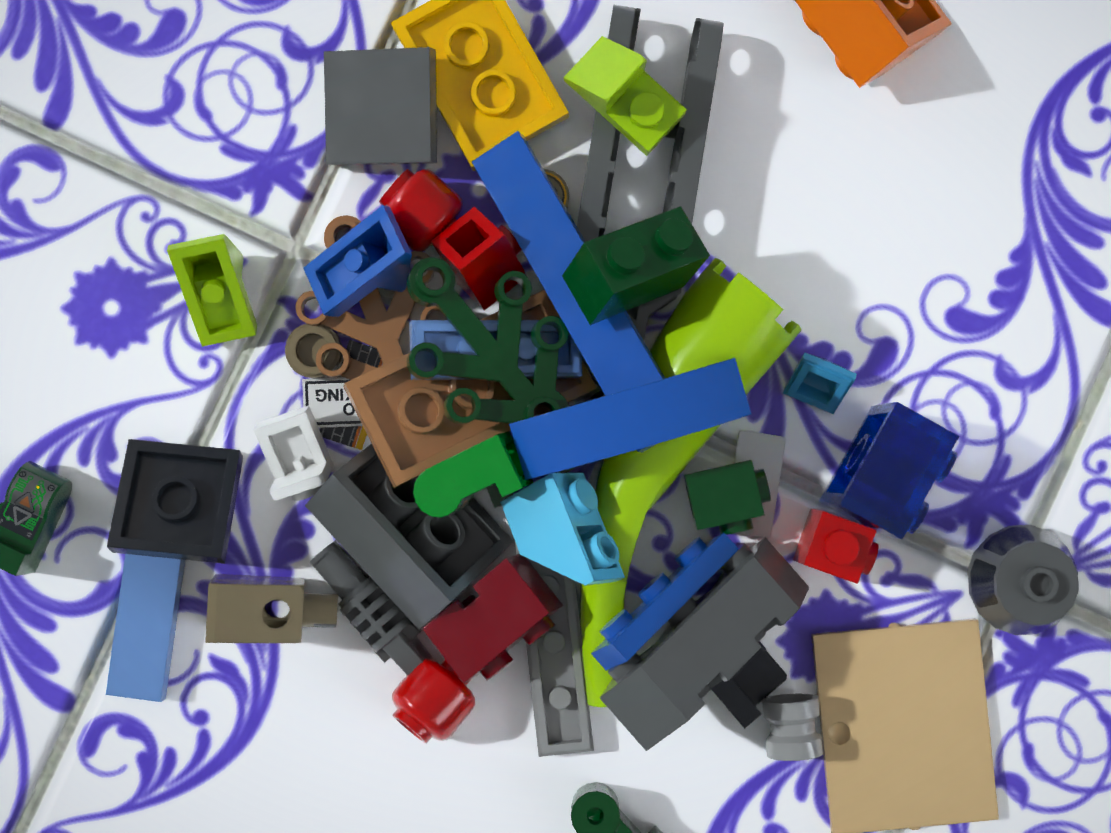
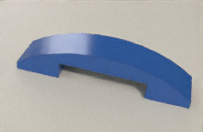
M732 358L513 422L509 426L525 480L724 424L751 415V410L736 359Z

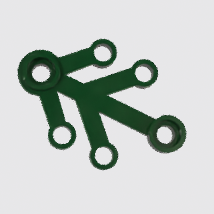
M429 257L420 260L414 265L407 278V290L411 298L422 306H437L476 355L442 352L435 344L428 342L420 343L408 354L407 367L409 372L414 377L422 380L440 375L499 382L513 399H480L477 393L471 389H456L446 397L444 402L445 415L451 422L467 424L473 420L510 424L534 417V409L538 404L546 405L551 411L569 407L564 396L556 391L559 348L568 339V330L560 318L546 316L532 327L531 341L537 348L532 384L518 368L523 304L530 298L532 293L531 282L525 274L519 271L507 272L495 285V297L499 302L495 339L454 289L455 274L448 263L439 258ZM429 270L438 272L443 279L442 287L437 290L427 288L423 283V273ZM513 280L520 284L522 288L520 299H511L505 294L504 283L506 281ZM543 325H551L556 328L558 340L555 344H547L542 340L540 330ZM427 351L434 356L436 363L432 371L425 372L416 366L415 356L418 352ZM464 396L471 401L472 412L468 417L458 416L454 412L452 404L455 397Z

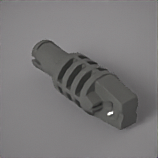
M336 540L309 562L342 600L338 603L341 607L339 611L347 617L350 624L358 630L361 637L369 643L370 647L384 663L391 658L408 676L425 658L432 659L430 653L417 638L422 629L419 630L371 577L367 578Z

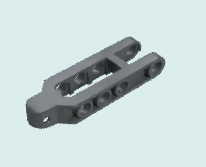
M613 4L608 39L634 51L641 9ZM696 18L694 22L680 104L687 111L685 116L665 136L666 138L674 139L663 212L681 206L691 224L693 222L724 22ZM598 111L595 113L577 227L585 241L604 235L621 133ZM682 288L627 310L629 317L643 340L645 339L648 319L674 301L677 295L681 293Z

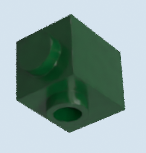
M752 460L683 475L696 530L719 526L720 534L724 532L728 535L753 529L751 518L765 516L762 503L771 501L764 469L754 470Z

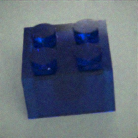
M899 402L871 406L819 502L856 523L876 529V534L903 540L906 532L914 533L923 522L929 509V503L924 500L935 481L941 483L953 468L957 459V453L952 449L959 436Z

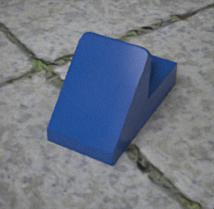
M382 205L303 267L323 315L338 318L378 287L403 292L407 286L412 253L390 206Z

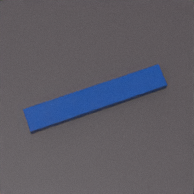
M517 131L473 160L472 164L605 396L665 379L627 311L592 325L588 323L562 277L586 241L524 135ZM654 445L638 449L637 452L643 453Z

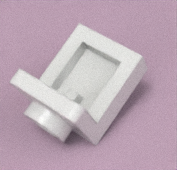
M309 405L256 424L253 431L275 479L269 489L273 500L276 501L291 496L292 500L299 501L314 496L327 481L334 463Z

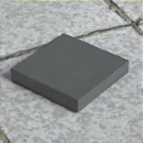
M419 47L324 51L327 165L437 163L435 49Z

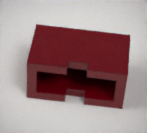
M520 554L505 558L472 586L479 595L477 598L472 594L462 602L460 600L454 601L423 628V631L463 683L480 674L483 675L486 681L490 680L514 660L508 651L524 639L527 645L531 646L555 627V623L550 616L564 605L527 558Z

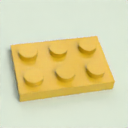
M430 0L390 22L403 48L430 47L436 50V106L473 171L476 170L472 164L473 160L515 132L519 131L529 141L569 118L566 106L506 0Z

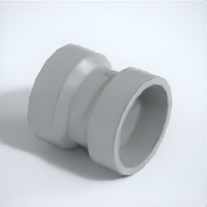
M795 693L763 698V717L770 722V734L766 738L768 758L780 761H800L823 755L822 736L816 731L815 719L820 714L819 696Z

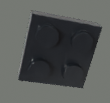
M128 439L107 548L112 553L225 564L243 462L241 451Z

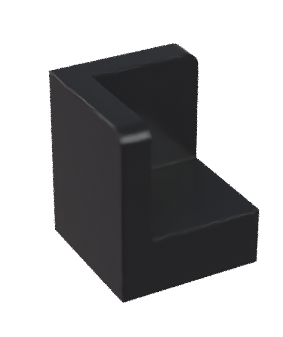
M760 641L758 643L761 648L729 681L724 682L722 680L711 688L744 729L762 714L756 706L787 679L785 671L767 652Z

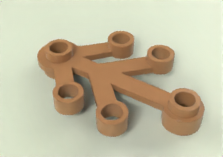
M348 215L333 219L327 225L324 232L326 248H329L336 242V235L341 229H353L361 221L356 217ZM411 252V262L430 257L424 252ZM429 270L422 277L425 285L433 279L435 271ZM407 286L403 292H395L388 310L385 308L378 288L360 300L359 303L365 319L347 311L338 318L323 315L322 312L319 317L310 319L306 317L304 307L309 300L316 299L314 292H305L298 298L295 309L297 316L304 323L311 326L322 324L376 348L383 365L404 355L399 339L416 303L411 298ZM437 306L425 307L421 313L420 320H428L430 313L438 311L439 308ZM337 343L323 345L316 354L317 368L323 374L333 378L343 376L352 380L376 368L351 358L348 350ZM330 350L340 351L344 358L342 366L335 371L327 370L323 363L326 354Z

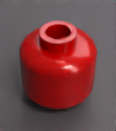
M406 169L379 200L381 205L390 206L409 248L416 252L426 251L432 246L431 240L457 220L456 217L463 206L462 198L429 169H422L415 174Z
M425 658L408 676H405L393 691L392 701L397 710L392 716L405 729L425 744L431 738L438 741H446L453 735L475 706L474 694L467 687L471 680L463 683L446 660L440 664L435 660Z

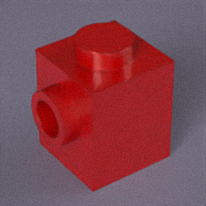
M475 206L431 240L440 258L452 268L455 274V282L484 311L497 301L494 292L495 285L504 274L510 271H519L527 276L517 258L522 249L515 237L505 226L500 225L497 228ZM513 280L506 281L504 283L505 294L519 283Z
M811 508L793 561L858 584L861 574L868 575L876 561L879 544L873 542L877 530L834 514Z

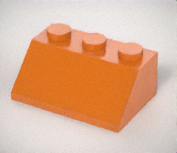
M795 0L802 10V17L808 28L823 38L834 53L835 62L839 70L846 77L854 80L859 88L884 75L952 25L935 0Z

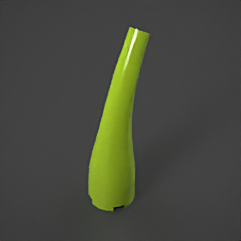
M714 258L684 293L657 336L650 352L665 378L735 358L747 395L802 329L794 321L788 322L783 328L776 321V318L784 309L739 272L731 282L724 279L720 274L726 265L722 260ZM720 425L658 443L643 453L634 450L606 458L603 461L595 489L598 498L597 508L607 533L614 539L618 547L619 563L625 578L611 583L586 586L581 584L582 657L587 704L589 706L607 707L600 699V696L613 678L607 673L608 670L606 671L591 653L605 640L600 630L614 616L624 610L629 567L646 513L673 484Z

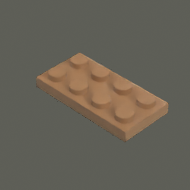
M542 290L530 296L523 304L522 320H541L546 316H556L560 319L561 317L546 291ZM498 311L480 320H498ZM405 354L345 382L343 387L393 487L396 488L417 478L426 469L497 434L510 432L509 423L473 420L467 424H455L446 417L444 412L446 397L459 388L473 390L480 399L513 400L499 382L477 379L411 380V373L407 367L408 354ZM583 360L581 377L559 378L556 380V391L564 396L568 403L596 389ZM464 396L454 398L452 404L454 412L458 416L468 417L472 412L471 401ZM538 404L533 414L537 416L551 412V410L544 404Z

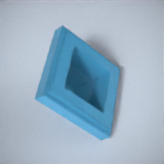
M804 352L785 385L783 394L834 414L854 383L857 374L825 358Z

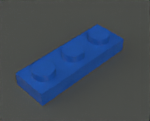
M724 532L706 543L700 537L694 539L674 558L680 566L669 577L662 572L642 588L638 596L643 602L631 614L626 609L622 610L600 630L605 640L591 653L606 671L627 662L739 550Z

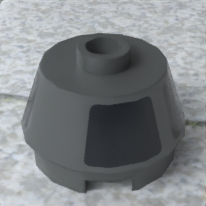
M1033 525L1007 526L990 534L973 552L967 569L969 595L978 613L994 628L1013 635L1038 634L1057 625L1073 607L1079 591L1078 570L1068 547L1052 532Z

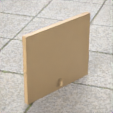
M978 619L910 625L891 623L888 627L811 634L817 696H819V718L831 833H863L905 828L919 830L921 827L999 820Z

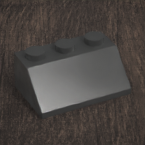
M371 443L335 471L307 502L305 507L420 630L450 604L514 541L474 497L471 498L469 504L463 509L447 516L433 517L421 511L415 502L413 494L414 483L417 478L394 488Z

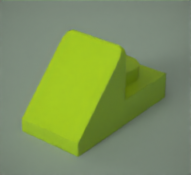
M601 36L563 77V80L642 153L648 156L685 116L687 109L645 72L646 58Z
M225 234L168 245L167 252L202 347L256 336L257 322L242 280L244 258L233 242Z

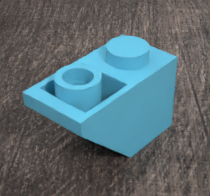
M551 473L500 502L520 555L585 586L617 582L625 578L619 563L618 547L614 539L606 531L597 508V494L591 484L586 481L584 473Z

